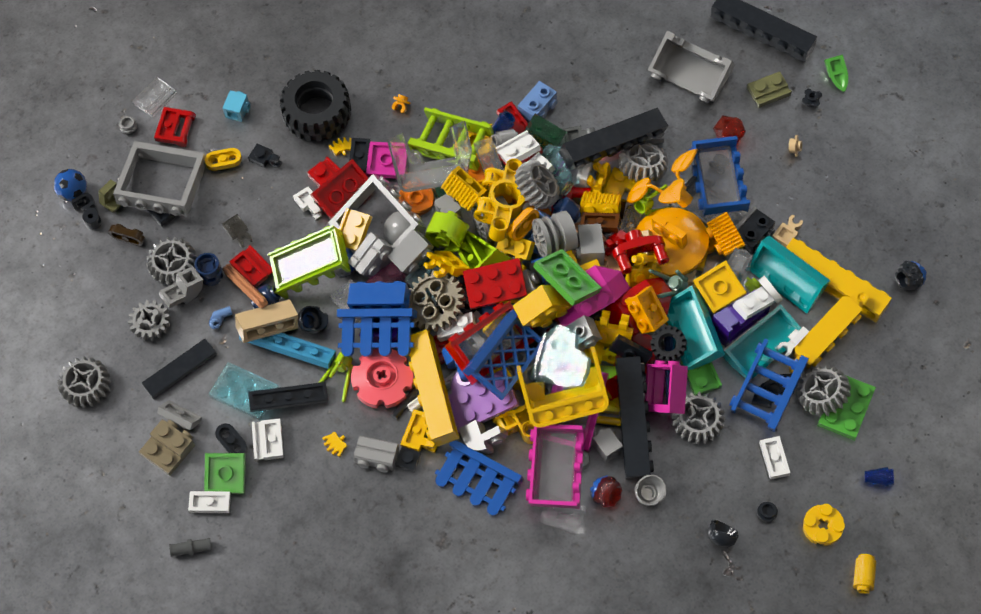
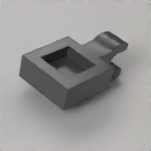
M581 125L564 128L565 142L594 132L595 128L582 130Z

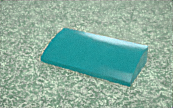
M767 236L761 241L746 268L758 278L765 276L778 293L805 313H809L830 282L828 278L771 236Z
M692 285L672 297L667 315L669 319L667 323L681 330L687 340V349L683 357L681 356L683 365L688 366V370H691L724 356L725 353L705 301L698 289Z
M780 304L724 351L725 355L723 358L746 379L757 356L755 350L759 342L763 343L764 339H767V348L776 351V347L781 342H789L788 336L795 329L799 331L801 327ZM781 347L776 352L782 354L786 349ZM763 354L758 365L766 368L775 359Z

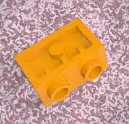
M648 286L637 295L625 299L628 309L642 334L656 331L669 320L652 286Z

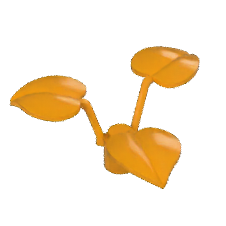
M698 149L689 150L681 154L674 161L671 171L675 173L677 180L673 181L668 188L662 190L650 184V178L641 179L631 188L627 197V203L639 201L645 196L648 189L652 188L661 193L658 198L660 203H678L682 208L687 207L692 202L693 197L686 191L687 187L685 186V181L680 177V173L684 172L691 165Z

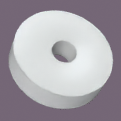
M765 276L758 280L777 304L783 300Z

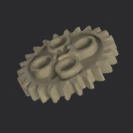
M432 271L431 276L425 273L424 279L418 277V283L412 282L414 288H409L411 291L409 308L417 311V319H411V322L413 321L416 327L418 326L422 331L427 329L429 332L433 328L435 332H438L439 327L445 330L446 324L452 327L451 321H458L456 315L463 314L459 309L465 307L461 301L466 300V297L462 295L465 293L464 289L461 288L462 284L454 276L451 277L447 273L442 278H436L433 275L434 271ZM427 289H429L430 293L435 297V300L438 303V305L444 311L443 314H441L440 310L435 306L434 301L426 292ZM435 311L434 315L429 317L430 313Z

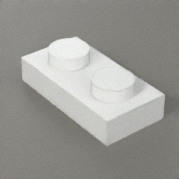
M760 287L735 301L732 307L744 320H747L771 306L774 299L763 287Z
M473 312L456 316L458 321L452 320V327L448 324L445 325V330L439 327L437 332L439 341L448 340L457 332L461 335L465 332L463 328L471 322L475 325V315Z
M780 436L760 440L759 444L770 480L790 476Z
M190 491L188 511L189 513H230L231 493Z

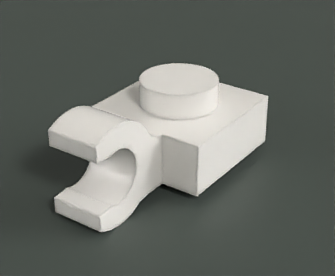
M306 187L293 195V198L303 212L309 209L312 216L317 220L322 217L321 210L310 196L313 191Z
M804 326L799 331L795 329L788 336L790 341L781 342L776 347V351L783 347L786 349V354L784 355L788 357L793 348L809 331Z

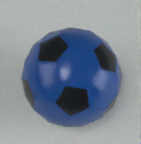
M66 169L57 174L53 186L55 193L60 199L72 202V199L86 192L87 181L80 171Z

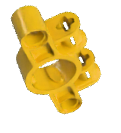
M515 158L507 161L505 170L497 168H487L485 170V180L481 185L487 189L489 195L488 197L478 198V207L474 212V218L477 221L491 224L489 237L496 242L505 239L510 219L516 218L521 213L525 201L524 196L517 189L518 185L515 183L516 179L514 177L516 170L521 166L522 162ZM507 194L516 199L517 204L511 206L503 205L495 199V195Z
M500 367L499 369L493 370L494 373H496V372L502 370V367ZM506 367L509 377H512L508 368ZM518 379L516 383L513 385L514 390H519L520 392H522L520 381ZM526 404L492 419L493 423H496L497 426L506 429L508 436L518 431L525 443L533 444V441H530V435L526 434V431L534 429L529 419Z

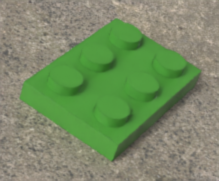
M563 249L535 261L533 265L572 306L598 294L602 288Z
M847 376L851 385V390H849L851 396L847 397L848 403H842L843 409L837 408V412H830L829 417L823 413L817 426L855 441L876 387Z

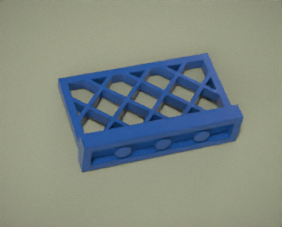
M513 309L504 316L462 371L467 376L472 375L500 400L504 399L519 379L517 366H522L523 373L546 343L531 328L522 325L516 311ZM515 324L521 328L522 335L514 336L513 326ZM533 338L539 344L536 348H529L527 339ZM510 339L512 349L503 350L502 341ZM515 339H523L525 349H516ZM525 352L526 361L518 362L517 353ZM504 353H512L514 363H505ZM492 354H500V364H492ZM515 366L516 375L508 377L506 367ZM493 367H502L503 377H494ZM481 368H489L490 378H484L478 373ZM495 381H504L505 389L503 392L496 388Z

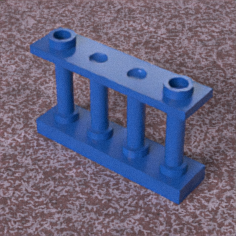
M764 339L763 343H758L755 350L757 356L738 395L732 397L729 406L732 407V413H736L737 408H740L766 420V423H768L767 428L775 432L809 358L801 355L799 360L791 359L767 348L768 340ZM763 354L790 366L794 370L792 376L784 377L758 365ZM756 372L782 384V387L785 388L783 395H776L750 383L754 373ZM746 390L774 402V405L777 406L774 413H768L742 401Z

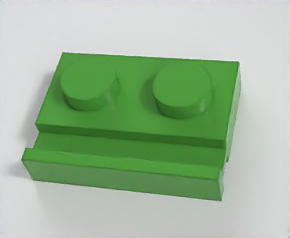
M712 362L687 372V380L695 396H697L699 391L703 395L717 388H722V383Z

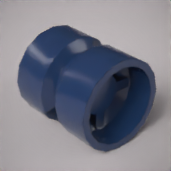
M203 253L196 258L195 268L202 277L204 285L214 286L221 282L223 270L215 254Z

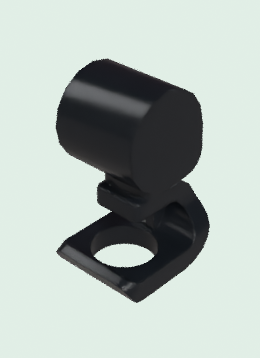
M83 193L72 199V205L75 210L82 208L84 212L82 218L86 227L91 230L98 229L102 221L95 209L96 203L92 195Z

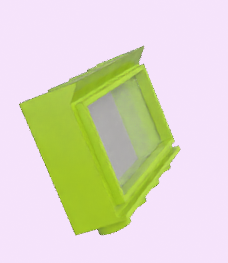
M334 225L326 226L323 230L310 233L307 237L292 241L289 245L276 248L273 252L268 253L276 285L275 293L284 299L289 298L287 290L292 289L295 292H301L303 290L301 284L308 282L311 285H318V277L322 275L334 278V270L342 268L346 272L351 271L342 231Z

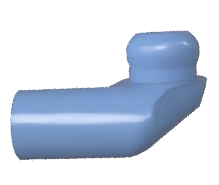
M230 306L212 313L209 320V326L212 329H218L225 317L233 315Z

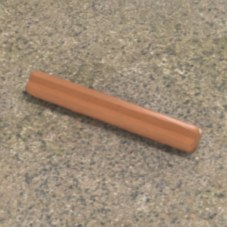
M231 264L223 266L224 274L259 308H264L268 304L266 298Z

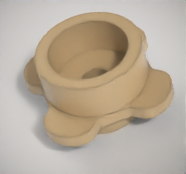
M795 135V138H790L789 153H795V157H798V152L802 151V141L798 139V135Z

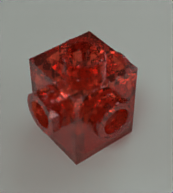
M722 115L713 128L717 138L737 136V144L746 133L741 119Z

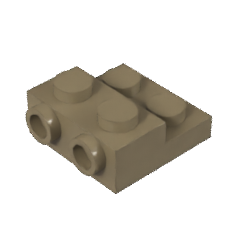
M162 419L150 433L151 438L140 449L139 454L170 476L195 447L190 433L185 430L180 432L177 430L178 426L173 421L168 420L166 422Z

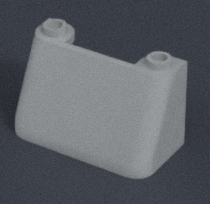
M667 31L648 68V71L652 73L651 77L660 81L663 78L699 95V99L706 103L714 102L735 67L734 62L726 57L722 59L721 56L691 44L685 39L675 36L676 34Z

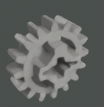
M146 300L145 305L139 302V308L133 307L134 314H129L131 320L128 323L131 326L132 333H135L137 338L141 336L144 341L147 337H150L151 341H153L154 336L161 338L160 333L166 334L165 327H170L169 320H171V317L168 314V309L164 308L163 303L157 304L156 300H153L152 304Z

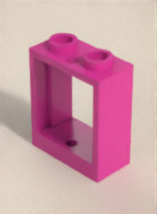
M655 360V364H647V393H645V401H648V412L685 414L688 366H681L679 361H668L667 365V361ZM665 370H670L668 405L663 404Z

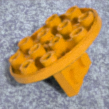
M673 207L659 209L644 217L636 227V229L641 231L649 229L652 232V236L659 235L663 237L669 262L664 265L657 264V266L661 267V273L667 276L677 275L676 270H679L683 275L690 273L703 262L707 255L709 236L705 230L706 226L698 216L688 210ZM654 251L646 252L647 255L654 253Z

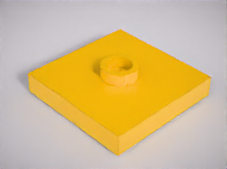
M726 260L693 280L694 285L713 314L747 294Z

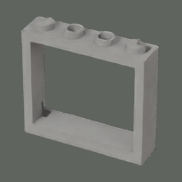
M134 141L113 193L116 204L123 205V207L129 206L140 210L146 209L157 213L188 217L206 168L205 153ZM138 159L192 167L193 170L181 201L126 191Z
M374 174L328 222L330 226L334 225L339 229L346 208L356 211L378 187L411 224L393 243L390 253L413 229L421 233L426 229L422 224V218L416 213L413 214L411 211L412 207L406 201H402L399 198L401 195L394 188L391 189L388 186L389 182L383 176L378 177ZM389 258L383 261L375 275L381 277L393 265V262Z

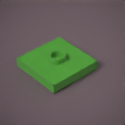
M205 453L204 491L245 493L246 453Z

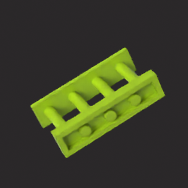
M425 107L424 112L428 122L420 138L410 137L407 144L411 152L477 171L480 164L476 153L484 136L491 137V135H494L492 126L484 121L478 122L441 112L436 108L430 109ZM435 122L445 124L436 143L426 142ZM451 127L461 129L453 147H444L443 144ZM468 131L478 133L469 152L459 151Z

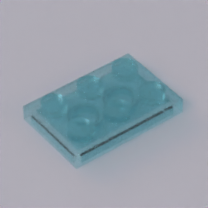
M227 362L208 395L210 398L261 420L266 410L250 412L247 393L249 391L279 388V386Z

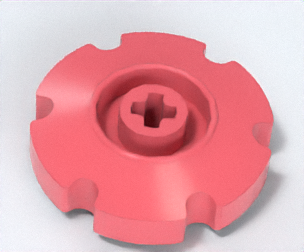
M379 348L373 349L371 356L365 357L362 355L359 358L360 365L353 366L351 372L353 390L359 391L357 393L358 399L369 407L377 409L381 404L385 405L386 409L395 407L406 398L405 392L411 391L413 388L414 374L410 366H406L408 363L407 358L399 355L398 351L392 349L388 357L380 355Z

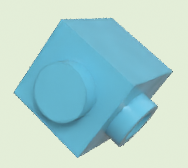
M230 90L222 108L225 118L242 122L245 114L249 112L251 104L245 93Z

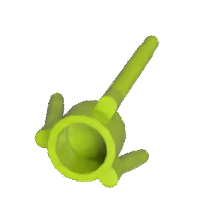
M665 184L664 186L660 187V189L664 190L668 187V185ZM649 188L642 199L634 202L635 210L639 214L645 213L648 216L656 210L663 209H652L654 205L652 198L660 192L655 191L647 196L653 190Z
M339 352L337 358L334 359L332 365L318 383L324 382L328 376L332 378L336 371L345 372L347 370L342 402H345L354 365L351 364L352 357H346L342 352Z

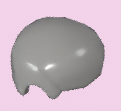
M657 475L642 477L636 484L634 491L639 503L645 506H656L667 494L665 482Z

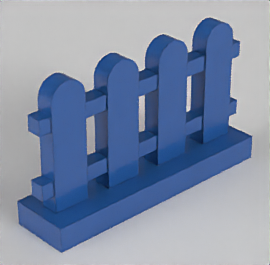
M413 308L337 309V317L342 319V323H339L338 327L342 329V343H338V348H341L344 356L351 357L354 354V348H360L361 355L369 357L373 353V348H379L380 355L388 357L392 352V348H398L399 355L406 357L410 354L411 348H414V343L411 342V328H415V323L411 322V319H417V311ZM355 319H361V323H355ZM374 319H380V323H374ZM393 319H399L398 323H393ZM355 328H361L360 343H354ZM374 328H379V343H373ZM392 328H398L397 343H392Z
M457 440L450 442L451 453L446 452V462L441 470L437 469L435 471L437 475L436 484L439 487H445L448 482L454 484L453 493L457 497L463 496L467 491L472 494L470 502L473 506H479L483 501L489 504L487 511L491 516L498 515L500 510L504 512L506 507L503 505L510 492L515 493L516 489L513 488L515 484L518 486L522 484L523 477ZM463 456L469 458V461L462 460ZM460 464L465 468L458 480H456L452 475ZM481 465L487 468L485 472L479 469ZM475 474H478L482 477L474 490L469 485ZM497 475L504 477L503 480L497 479ZM495 483L499 487L491 499L486 495L492 484Z

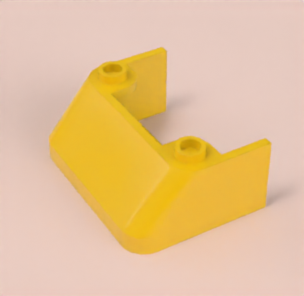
M594 346L590 348L595 366L587 368L582 373L583 386L545 395L539 383L531 382L525 384L521 365L517 366L526 408L533 426L541 428L600 413L607 409L609 400Z

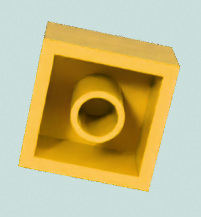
M541 285L514 304L513 307L523 326H532V328L542 326V328L551 325L553 323L552 320L556 317L565 315L572 305L552 285Z

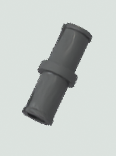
M210 538L194 541L188 539L187 542L169 544L170 556L189 554L190 556L196 552L211 551Z

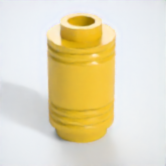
M860 554L856 558L853 588L858 593L869 594L870 591L874 590L877 561L873 555Z

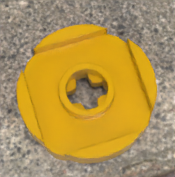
M829 504L812 507L807 511L803 520L805 536L812 543L824 544V546L836 543L841 538L845 528L842 515ZM820 521H826L828 529L824 527L820 529Z

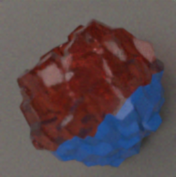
M606 475L597 478L593 482V487L590 488L593 501L601 504L603 507H615L622 498V487L613 476Z

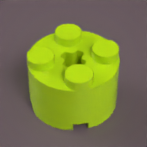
M448 211L447 213L435 212L426 229L425 237L436 248H439L440 245L445 247L444 251L458 252L470 226L459 219L458 214L453 211Z

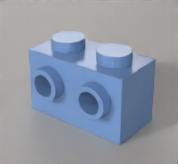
M539 81L519 103V112L526 121L536 126L539 121L542 122L545 119L547 112L550 109H554L557 105V91Z

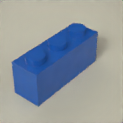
M361 281L350 283L347 305L350 309L409 308L411 291L408 285L402 281H395L394 283L382 281L375 283Z

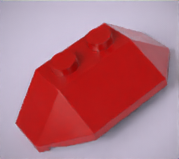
M661 277L645 279L626 291L619 299L604 309L611 311L609 323L619 325L622 314L630 315L628 327L634 328L633 335H637L640 333V330L628 309L625 299L637 295L648 286L653 287L656 295L670 292L671 289ZM672 296L658 298L666 315H668Z

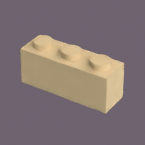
M290 299L264 306V308H256L235 314L236 329L243 343L298 328V314Z

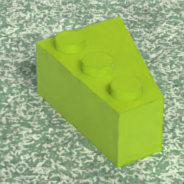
M470 231L467 232L458 250L461 260L470 269L511 259V257Z

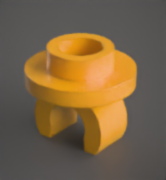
M398 94V97H393L397 101L392 104V109L396 110L397 106L401 105V113H405L407 111L406 104L410 105L411 102L408 101V97Z

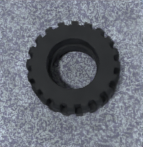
M314 70V72L304 71L305 74L302 75L299 73L295 76L294 80L290 79L287 82V86L283 88L282 95L280 96V108L285 125L292 134L296 133V137L300 139L305 137L307 141H312V139L322 141L323 138H332L333 134L338 135L341 132V128L344 129L346 127L347 121L351 117V103L344 82L339 80V77L334 74L331 76V73L328 71H324V73L320 72V70ZM321 97L332 102L325 111L317 114H308L300 110L301 106L312 98Z

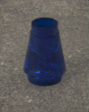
M504 111L499 114L492 126L494 134L514 126L515 117L510 112Z
M884 467L865 471V483L887 487L894 485V470Z

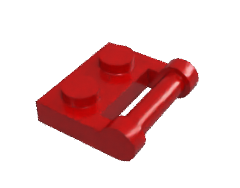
M164 107L154 136L155 141L186 147L188 133L196 114L188 110ZM181 118H185L180 137L175 136Z

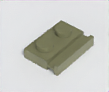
M780 71L747 84V89L753 100L756 101L758 108L789 97L792 93Z

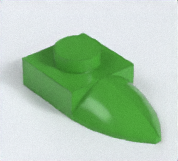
M843 54L825 59L824 62L829 78H831L838 89L845 92L848 85V71Z

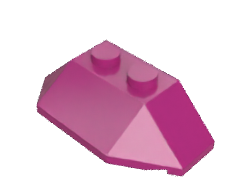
M597 265L585 270L602 288L598 294L572 306L565 315L558 317L562 327L569 325L583 315L591 316L615 302L629 290L630 287L621 271Z

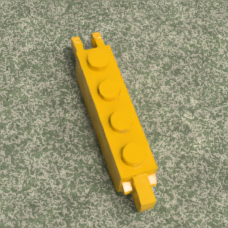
M859 290L851 297L842 296L795 346L793 350L795 359L799 360L801 355L809 358L806 365L808 369L811 365L816 367L823 359L820 356L825 351L829 353L836 345L834 341L838 337L842 339L849 331L847 327L851 323L855 325L861 319L862 307L869 297L862 290ZM789 366V372L793 373L794 370Z

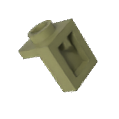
M110 179L98 191L99 203L114 213L122 205L116 204L113 193L117 183Z

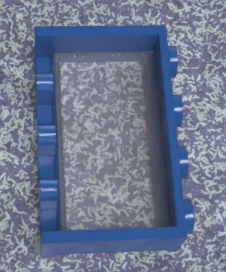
M737 136L692 141V147L689 150L698 149L693 160L692 175L693 177L696 176L695 191L700 196L698 208L702 210L703 217L705 215L725 212H748L750 200L746 198L747 186L743 183L744 170L740 168V151L737 152L736 148Z

